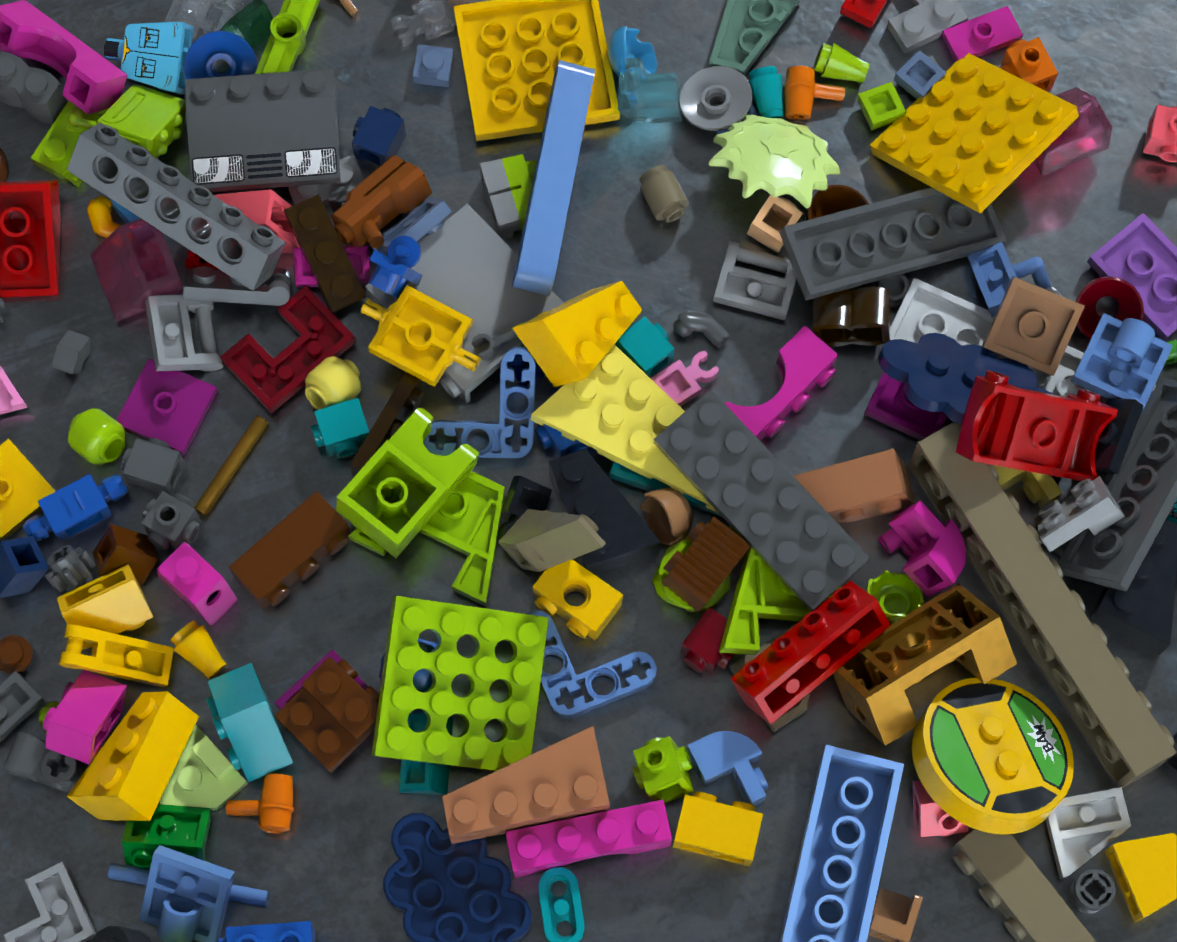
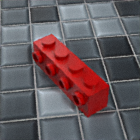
M849 581L843 587L837 589L832 596L815 610L806 614L799 623L783 636L778 637L772 645L756 658L746 663L730 679L745 704L771 725L888 629L891 624L877 599L852 581Z

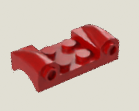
M986 370L985 377H975L966 404L955 453L974 462L1080 481L1091 479L1093 481L1097 478L1095 468L1097 442L1104 428L1111 420L1116 418L1118 412L1117 409L1099 402L1101 395L1078 389L1076 395L1068 394V397L1022 389L1009 384V376Z

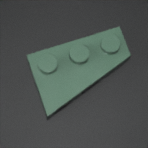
M728 0L710 57L709 67L726 66L739 71L745 76L800 0Z

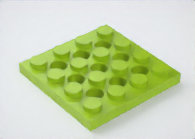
M393 596L371 755L498 771L530 756L533 746L549 617ZM426 629L433 631L437 636V646L429 653L424 652L418 644L420 633ZM465 634L474 639L476 646L474 653L468 658L462 657L457 651V641ZM501 640L508 641L513 647L512 658L506 663L500 662L495 656V647ZM420 669L427 670L432 676V685L425 692H419L413 685L414 674ZM459 674L465 675L470 681V690L463 697L456 696L451 688L453 679ZM497 679L503 680L508 687V695L501 702L494 701L490 696V686ZM415 709H421L427 716V724L419 732L412 731L407 722L409 714ZM453 714L461 715L465 721V729L457 737L451 736L446 729L447 720ZM491 719L499 720L503 726L502 736L494 742L488 740L484 732L487 722Z

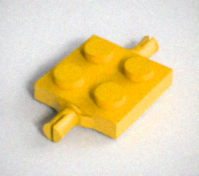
M406 285L397 301L388 308L371 301L369 298L361 308L362 314H366L379 321L378 331L368 346L369 352L434 387L445 370L453 362L474 372L477 369L476 366L481 361V357L462 348L463 341L473 326V319Z

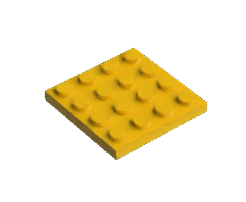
M490 0L453 6L476 142L543 132L552 82L559 60L595 69L585 125L620 120V111L611 64L607 56V43L598 0Z
M968 53L964 58L957 60L946 71V76L941 81L936 82L923 99L918 98L908 107L905 116L896 119L869 146L873 156L981 214L1079 117L1077 106Z

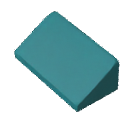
M409 714L407 720L409 728L414 732L423 730L427 724L426 714ZM449 717L446 729L452 736L453 719ZM401 759L399 792L446 795L448 793L450 765Z

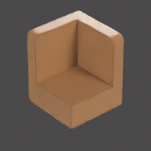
M880 889L874 905L868 935L886 942H910L923 897L915 894L910 898L887 889Z

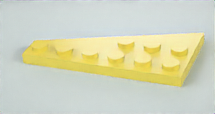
M616 345L612 346L585 380L563 385L531 414V421L541 426L546 424L562 432V436L572 441L576 439L596 449L598 454L650 480L653 477L671 486V489L682 494L685 493L705 503L707 508L717 512L653 443L654 438L685 411Z

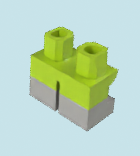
M523 154L480 163L483 188L497 234L502 239L513 237V232L523 229L537 160L525 162Z

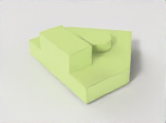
M195 724L163 792L160 804L210 808L212 811H218L228 800H231L246 787L248 783L238 771L234 770L229 760Z

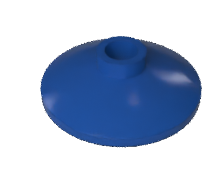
M213 31L200 36L188 49L184 62L186 79L255 74L258 67L257 59L251 46L242 37L228 31ZM219 59H223L228 63V69L224 72H219L214 67V63Z

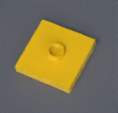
M9 438L0 445V541L8 539L27 520L42 511L38 503L40 499L56 492Z

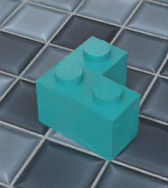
M252 662L208 681L212 696L206 698V702L213 716L212 720L220 739L228 737L232 744V747L226 750L235 771L242 768L248 782L293 763Z

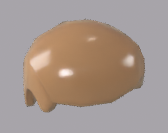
M661 488L645 493L644 497L646 500L640 504V509L646 512L647 525L661 541V544L672 546L685 540L691 532L693 512L689 501L684 495L671 488Z

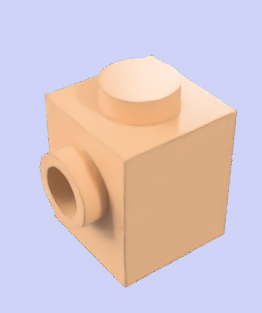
M770 195L751 223L747 234L778 254L784 245L779 232L784 226L798 223L803 212L798 210L796 205L788 199L772 197Z

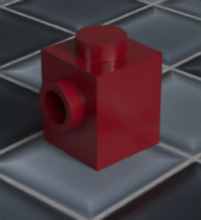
M711 607L706 610L683 641L680 653L684 655V662L692 669L700 673L705 670L712 675L718 666L725 669L735 654L719 652L727 619Z

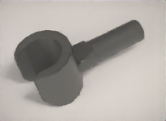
M514 330L494 338L487 334H478L473 338L472 345L476 348L485 343L490 344L486 351L478 354L481 360L489 361L497 354V348L519 337Z

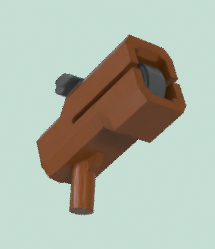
M393 155L351 191H347L343 186L335 188L330 192L328 202L333 210L331 218L335 224L334 228L340 241L345 245L350 243L359 248L368 241L371 247L379 248L384 244V238L380 230L400 213L411 212L431 195L432 191L421 169Z

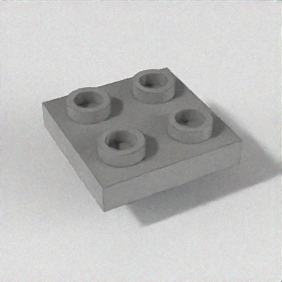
M1100 476L1093 481L1091 479L1083 480L1071 490L1072 494L1060 502L1053 500L1039 510V516L1034 519L1040 538L1049 552L1087 528L1095 536L1125 517Z

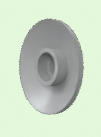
M711 66L701 69L689 77L681 89L679 99L681 111L687 121L697 128L708 131L727 129L733 123L740 122L748 113L752 103L751 86L746 77L733 68ZM717 102L723 103L719 106H712L714 103Z

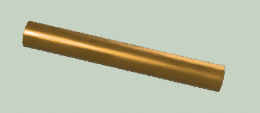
M255 416L196 503L194 508L200 515L204 517L208 515L268 426L269 422L263 417Z

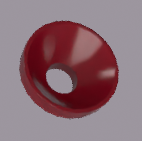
M1105 276L1092 280L1082 288L1075 302L1085 306L1077 323L1079 330L1084 336L1091 339L1102 317L1096 312V304L1100 298L1105 296H1111L1118 301V310L1111 317L1122 322L1127 318L1143 320V301L1140 293L1131 283L1119 277Z

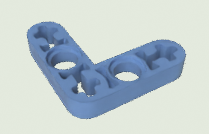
M513 347L502 358L499 422L434 421L432 422L431 432L423 442L427 450L435 455H450L457 450L455 449L457 441H446L444 447L439 448L436 441L430 440V435H435L437 428H443L445 435L456 436V428H463L461 444H469L467 437L470 431L474 429H483L489 435L487 447L479 450L476 449L480 452L479 457L516 459L527 455L532 449L534 441V422L530 418L531 414L535 411L536 363L530 352L523 347ZM516 354L522 355V360L529 362V368H523L521 382L529 380L530 387L519 384L506 386V380L514 382V368L508 367L507 362L513 361ZM513 392L523 393L528 399L527 409L521 413L512 412L507 407V397ZM505 418L516 421L529 419V425L523 423L520 425L521 437L527 438V443H522L520 450H513L512 443H508L505 440L506 437H511L513 434V423L506 425Z
M539 610L527 613L528 615L549 617L546 644L549 645L554 641L556 645L545 646L544 657L556 655L563 661V668L557 674L550 675L542 670L540 682L550 709L559 718H575L644 690L654 682L657 671L656 662L652 656L640 651L630 653L576 675L550 615ZM634 662H638L641 667H649L645 672V679L640 680L637 675H632L625 678V684L628 687L621 688L620 677L615 669L621 668V674L625 675L632 671ZM601 675L610 677L614 682L613 691L608 695H598L592 689V682L596 677ZM585 683L586 693L591 702L585 703L583 695L573 700L572 709H567L564 704L557 705L556 702L560 700V693L562 691H567L569 696H573L581 692V687L578 684Z

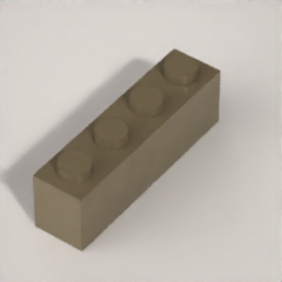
M974 829L952 848L956 853L954 860L958 867L967 876L972 874L982 886L979 888L981 896L991 908H999L1007 919L1004 922L1007 930L1017 941L1023 939L1024 942H1096L1012 834H992Z

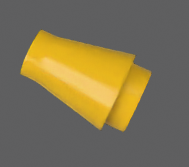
M195 620L185 625L170 639L175 646L174 651L204 673L208 679H211L227 665L221 658L205 626H199Z

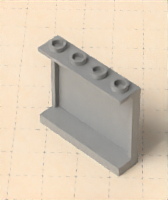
M468 203L447 219L439 230L419 242L421 258L416 266L411 269L423 276L418 285L409 281L408 286L473 319V326L464 339L462 348L476 356L486 351L490 345L485 343L480 347L474 348L472 340L476 335L487 334L491 338L503 335L513 330L512 327L525 323L537 317V315L550 311L564 303L552 290L549 296L512 287L518 255ZM371 284L365 286L368 298L385 308H388L398 299ZM519 338L503 344V346L497 348V354L492 360H481L474 372L453 362L441 376L442 380H440V383L451 397L459 396L467 404L471 401L470 392L501 367L504 354L513 347H525Z

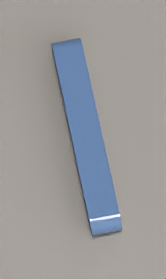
M562 60L558 61L552 82L512 281L513 288L549 296L551 293L594 80L595 69Z

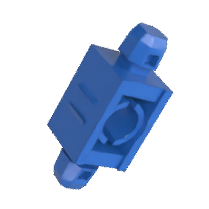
M88 474L40 499L38 503L44 515L39 517L36 514L25 522L23 528L27 536H34L36 541H40L49 537V532L54 531L59 540L64 542L113 516L106 502L110 500L115 502L125 496L128 491L121 476L113 475L102 480L103 484L97 486L91 474Z

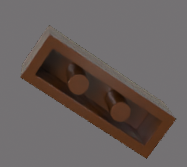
M316 491L232 563L229 569L233 577L263 610L270 604L275 606L290 593L289 587L300 578L306 580L315 573L319 567L318 562L328 553L331 555L336 554L347 544L349 540L347 537L351 534L348 523Z

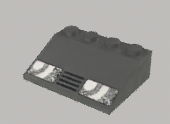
M333 68L186 79V119L191 181L195 184L209 189L212 193L341 182L337 94Z

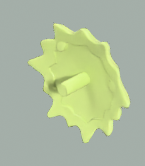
M746 115L739 123H733L728 128L729 132L716 135L714 143L721 145L722 150L709 161V166L728 168L729 178L742 182L743 198H748L756 190L763 189L772 197L790 194L805 208L811 206L813 190H827L826 175H839L841 173L838 164L827 153L828 143L812 133L808 126L793 124L781 118H765L756 115Z

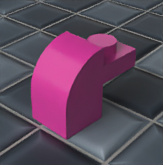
M921 500L896 513L889 522V525L914 551L902 570L927 597L954 584L966 562L964 539L954 521L950 519L942 524Z

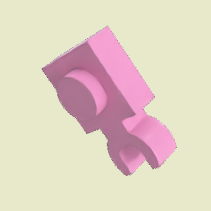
M701 351L693 357L691 365L687 368L679 359L650 379L681 407L701 394L699 382L708 383L716 379L719 368L715 366L709 371L701 370L699 365L705 362L708 357L706 351Z

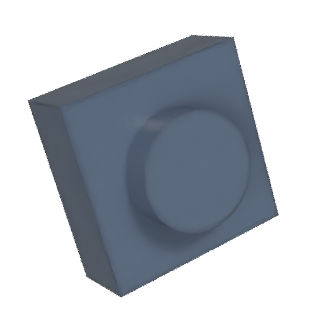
M418 44L412 76L413 83L449 88L454 49Z
M919 50L895 73L894 81L914 98L923 99L931 91L932 86L936 82L941 81L947 72Z

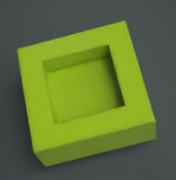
M892 81L858 94L857 102L871 130L891 124L896 119L906 115V110Z

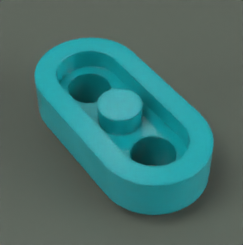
M551 868L541 876L538 884L545 937L548 942H581L585 926L577 878L566 868ZM558 882L564 884L566 887L565 894L562 896L553 895L551 892L553 884ZM563 922L570 924L572 927L571 934L565 937L560 936L556 931L557 926Z

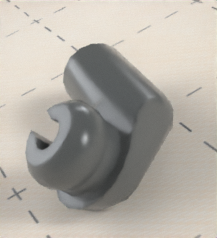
M686 310L678 315L679 319L673 324L674 330L680 336H690L692 331L702 332L717 348L725 344L731 336L708 313Z

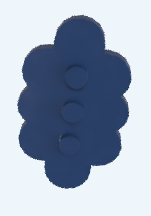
M927 333L921 336L918 343L903 339L890 340L885 343L879 355L881 369L889 377L905 383L904 393L909 401L926 411H943L953 422L959 425L962 424L975 377H985L986 370L1009 376L1008 383L1015 387L1054 395L1043 388L1037 387V376L1026 364L1009 358L998 359L993 352L980 345L969 344L961 346L955 339L940 333Z
M424 813L408 814L395 824L391 833V845L398 861L387 869L383 879V890L388 902L394 908L404 912L403 928L406 936L412 942H519L528 933L531 926V910L528 902L520 894L510 891L511 873L509 868L502 860L487 856L485 838L451 844L448 828L442 830L440 825L431 816Z

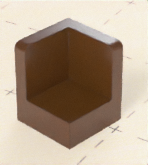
M110 523L92 552L99 576L106 575L129 564L141 587L158 560L154 544L147 539L148 535Z

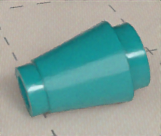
M766 66L749 72L748 82L760 116L783 119L782 75L778 74L777 67Z

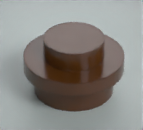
M17 635L1 639L0 670L10 675L15 671L18 674L24 672L33 660V649L30 643L25 638Z

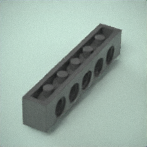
M100 122L80 134L67 171L252 291L271 278L286 244L271 229L255 223L246 217L240 209L224 203L212 195L209 189L190 181L181 175L178 169L159 161L150 155L147 149L133 144L119 135L118 131Z

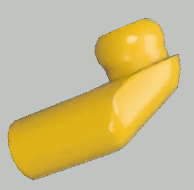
M98 196L92 199L88 204L87 214L95 234L125 246L130 239L131 229L112 221L110 214L112 203L107 197Z

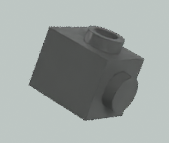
M136 438L132 449L128 448L123 455L121 470H123V475L129 485L158 494L164 491L173 496L185 465L180 451L170 449L171 446L168 443L156 438H149L148 442Z

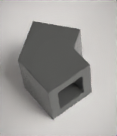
M68 330L57 345L51 366L70 374L80 373L84 361L90 354V337Z

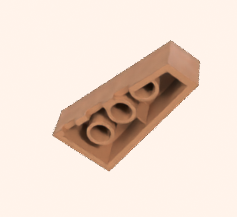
M594 726L442 796L451 844L609 811L610 803Z

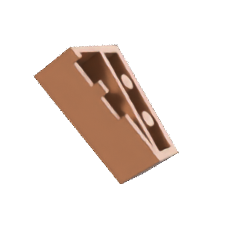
M894 449L794 475V478L838 524L895 514L916 502L908 467Z

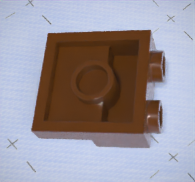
M329 656L301 684L303 688L274 717L332 773L375 730L380 694L372 686L364 690L354 680L358 673L343 658L336 663Z

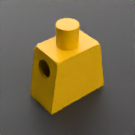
M1175 833L1118 842L1104 851L1134 922L1140 921L1177 899V835Z

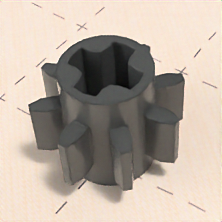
M67 545L50 555L47 564L51 570L47 571L44 576L53 588H57L60 593L65 589L69 592L93 580V575L89 570L96 566V563L86 550L83 551L81 547L74 550L72 546Z

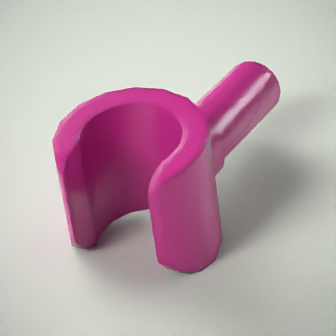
M893 528L878 537L879 544L888 554L893 553L899 548L903 554L910 558L914 552Z

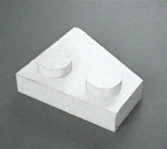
M1122 787L1063 798L1060 804L1045 819L1060 880L1066 879L1131 827Z

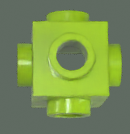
M668 736L651 739L643 747L633 751L637 765L632 767L635 779L641 789L645 788L646 793L653 801L664 799L665 804L685 794L694 792L688 770L693 768V764L685 746L679 748L672 738Z

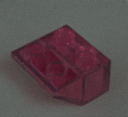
M1078 87L1055 95L1077 106L1079 117L1034 160L1042 176L1109 148L1112 132L1109 120L1096 97Z
M143 219L119 226L90 254L116 321L145 311V302L148 296L183 295L184 287L162 232Z

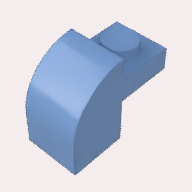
M719 731L687 745V751L693 768L703 788L732 774L746 803L757 806L764 802L766 798L764 791L768 789V784L761 770L758 767L753 769L751 764L760 760L762 751L750 738L733 731Z

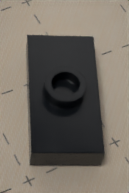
M1107 399L1106 405L1117 409L1118 412L1116 418L1111 420L1104 428L1097 442L1095 468L1098 474L1118 475L1143 408V404L1135 399Z

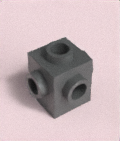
M162 491L157 500L152 499L147 504L142 514V525L149 535L147 539L155 546L166 551L168 548L176 550L184 542L191 544L197 537L202 523L194 508L196 504L180 493H175L174 496H171ZM171 515H174V518H173L172 520L168 521V519L170 518V516H171Z

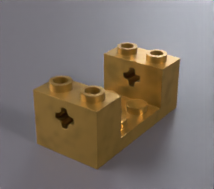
M958 583L905 615V617L892 623L888 629L835 671L833 676L846 708L886 746L918 726L905 693V689L919 683L923 678L944 665L953 662L955 659L983 684L999 677L1002 673L1015 666L1017 662L1000 616Z

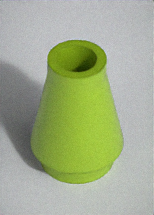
M822 43L813 69L820 73V77L855 81L862 84L870 64L860 60L835 43L831 45Z

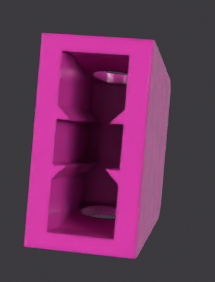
M186 542L181 544L157 568L159 579L210 627L238 601V598L225 579ZM218 591L217 596L211 602L206 603L209 596L213 592Z

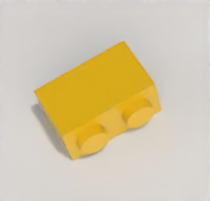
M129 564L57 597L61 614L67 625H80L119 634L125 630H136L143 626L147 620L153 618L149 604ZM83 642L82 651L92 648L93 644Z
M695 791L693 796L685 794L673 848L750 867L756 849L763 813L755 812L756 807L745 802L733 801L732 806L716 802V796L705 792Z

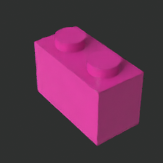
M83 670L74 683L69 682L62 693L61 702L57 708L51 707L43 722V730L47 731L45 748L90 764L124 713L127 685Z

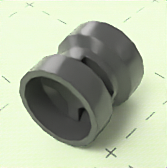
M1091 869L1083 872L1071 882L1067 894L1069 902L1079 913L1090 915L1099 912L1111 904L1115 897L1116 888L1110 875L1102 870Z

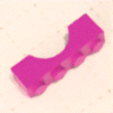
M26 0L0 5V49L3 52L14 54L20 58L42 62L61 73L66 80L62 96L89 115L109 109L122 96L127 74Z
M804 326L779 350L776 364L781 373L782 387L771 400L757 406H740L728 401L725 404L760 441L765 436L772 438L785 424L783 418L791 410L797 413L806 405L811 398L808 393L816 385L822 388L834 377L837 372L834 367L838 354L807 326Z
M664 799L505 832L514 879L544 873L551 868L561 867L589 858L612 854H636L670 847L672 841Z

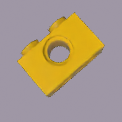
M573 559L545 569L532 587L533 597L536 599L534 603L540 610L550 616H553L555 613L567 621L566 627L571 632L583 639L589 636L594 641H596L623 603V594ZM571 592H580L585 596L586 601L580 606H571L565 601V597Z

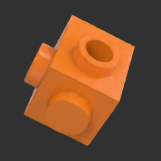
M1039 37L1030 41L1022 39L1011 44L1007 48L1000 69L1045 91L1052 90L1058 75V71Z

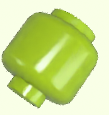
M89 409L72 419L68 431V443L72 450L90 463L102 465L116 460L121 455L125 447V431L119 422L104 411Z

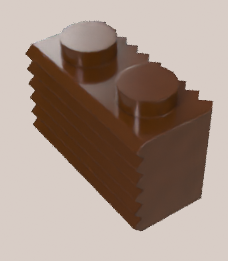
M715 517L707 525L700 521L686 538L691 543V546L684 555L677 550L663 568L669 574L662 581V584L698 612L709 601L751 546Z

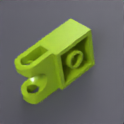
M418 408L389 441L386 440L337 496L336 511L395 558L401 554L476 466L480 454L479 451L469 444H462L457 450L447 456H437L430 453L423 442L431 432L433 416L424 408ZM387 496L391 499L395 496L399 499L397 503H388L385 501V497Z

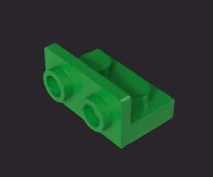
M158 804L150 821H126L122 838L125 863L139 868H150L153 853L159 845L206 861L205 846L212 818L211 809Z

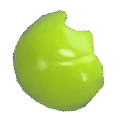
M885 570L875 579L870 578L867 582L866 592L877 599L890 624L905 617V615L924 604L922 590L904 573H890L888 570Z

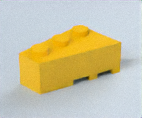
M619 281L591 289L550 311L543 312L525 323L512 327V329L553 386L557 387L585 380L641 313L642 308L624 282Z
M168 691L142 692L68 793L67 797L98 820L150 821L199 716Z

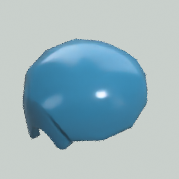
M623 26L613 32L607 45V56L612 69L618 77L629 82L654 77L657 72V59L652 44L637 40L636 35L640 33L639 29Z

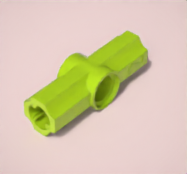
M284 0L279 14L271 21V35L255 74L290 72L293 70L298 56L306 48L305 37L320 0ZM285 33H295V35L290 38L281 37Z

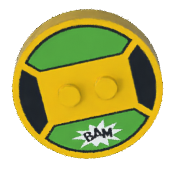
M968 678L952 683L936 695L919 718L918 726L914 729L912 757L917 775L923 787L941 809L957 821L973 829L992 834H1016L1030 830L1042 823L1066 796L1071 786L1074 773V758L1071 744L1064 728L1043 702L1028 691L1012 683L992 679L983 684L978 678Z

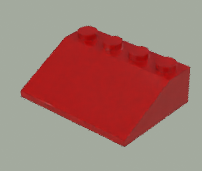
M58 180L0 182V297L59 295L61 214Z

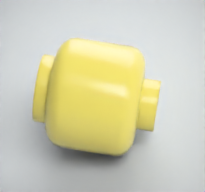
M334 356L325 358L305 379V395L307 400L314 408L320 410L355 399L361 391L359 369L348 359L342 360Z

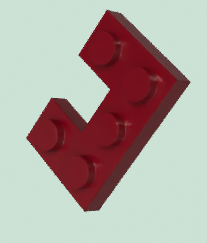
M306 285L293 295L286 304L281 305L277 309L279 315L300 337L274 359L249 333L220 356L223 364L270 414L305 386L307 375L325 358L339 357L356 343L355 336Z

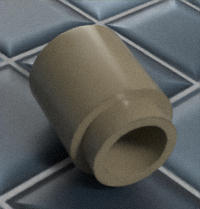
M658 165L641 175L639 179L642 184L640 190L656 220L673 222L685 214L684 209L688 206L689 201L672 171L667 170L665 165Z

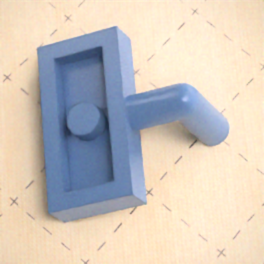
M1002 242L967 256L991 317H995L1012 276L1020 279L1031 274L1036 286H1041L1044 289L1051 287L1043 260L1040 257H1032L1012 265Z

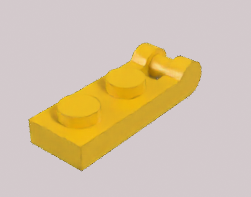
M66 625L64 638L67 639L65 652L60 654V666L82 669L158 687L168 686L174 647L80 625ZM83 642L93 644L91 656L81 654Z

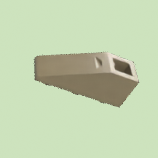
M527 509L498 542L522 569L537 572L600 549L606 544L596 533L599 530L598 526L586 515Z

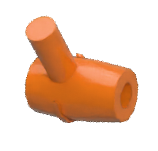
M796 65L787 68L785 84H783L786 118L800 121L810 119L814 98L843 101L845 87L815 83V70L808 66Z
M284 774L265 775L260 800H228L226 803V814L228 816H259L258 827L267 833L280 834L289 831L292 813H294L293 777Z

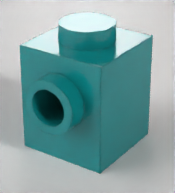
M645 316L637 323L633 321L616 341V346L649 378L673 362L675 348L668 342L670 339L667 332L658 323L652 324Z
M358 398L314 411L318 424L312 425L311 429L317 447L325 446L328 457L336 455L338 458H343L358 452V448L361 447L369 434Z

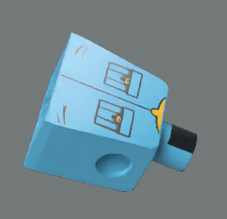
M184 22L127 24L124 40L106 39L104 57L107 60L121 62V70L127 74L129 79L173 93L186 95L184 62L188 49L192 45L194 26Z

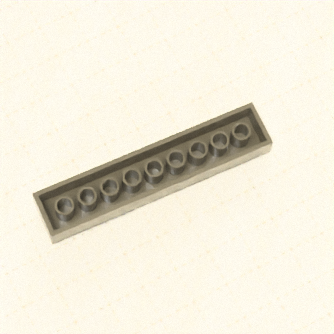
M953 422L917 443L908 468L943 522L945 523L952 519L957 525L964 539L966 557L1115 786L1117 788L1122 787L1123 789L1157 769L1176 753L1173 747L1175 745L1174 739L1169 730L1164 725H1158L1150 713L1152 707L1147 697L1141 691L1136 692L1128 679L1130 675L1126 665L1120 658H1114L1107 648V638L1102 629L1097 624H1092L1084 613L1085 605L1081 597L1074 590L1070 591L1062 580V569L1056 560L1052 557L1048 558L1041 548L1042 542L1038 532L1033 526H1027L1019 515L1020 507L1016 499L1009 492H1004L998 483L999 476L994 466L974 462L955 453L961 425Z

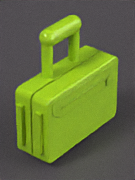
M133 84L109 109L95 112L102 115L97 122L87 119L91 114L88 115L78 107L69 115L68 120L73 126H81L87 129L101 122L116 129L119 135L133 144L147 149L150 155L157 159L160 155L166 154L167 147L174 139L181 137L185 122L186 101L138 84Z

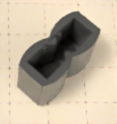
M0 52V101L12 107L24 108L31 117L40 122L53 124L67 104L66 98L62 96L63 90L58 80L45 70L28 68L27 64L14 54Z

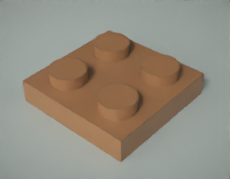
M1012 276L982 346L1054 376L1085 306Z

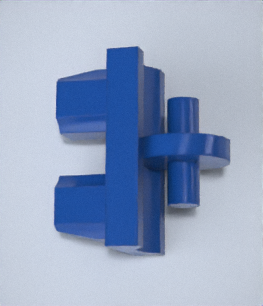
M398 236L393 239L387 250L388 257L374 250L370 258L372 262L378 265L369 284L396 298H399L409 281L418 285L423 276L411 269L420 261L421 247L416 240L409 236Z

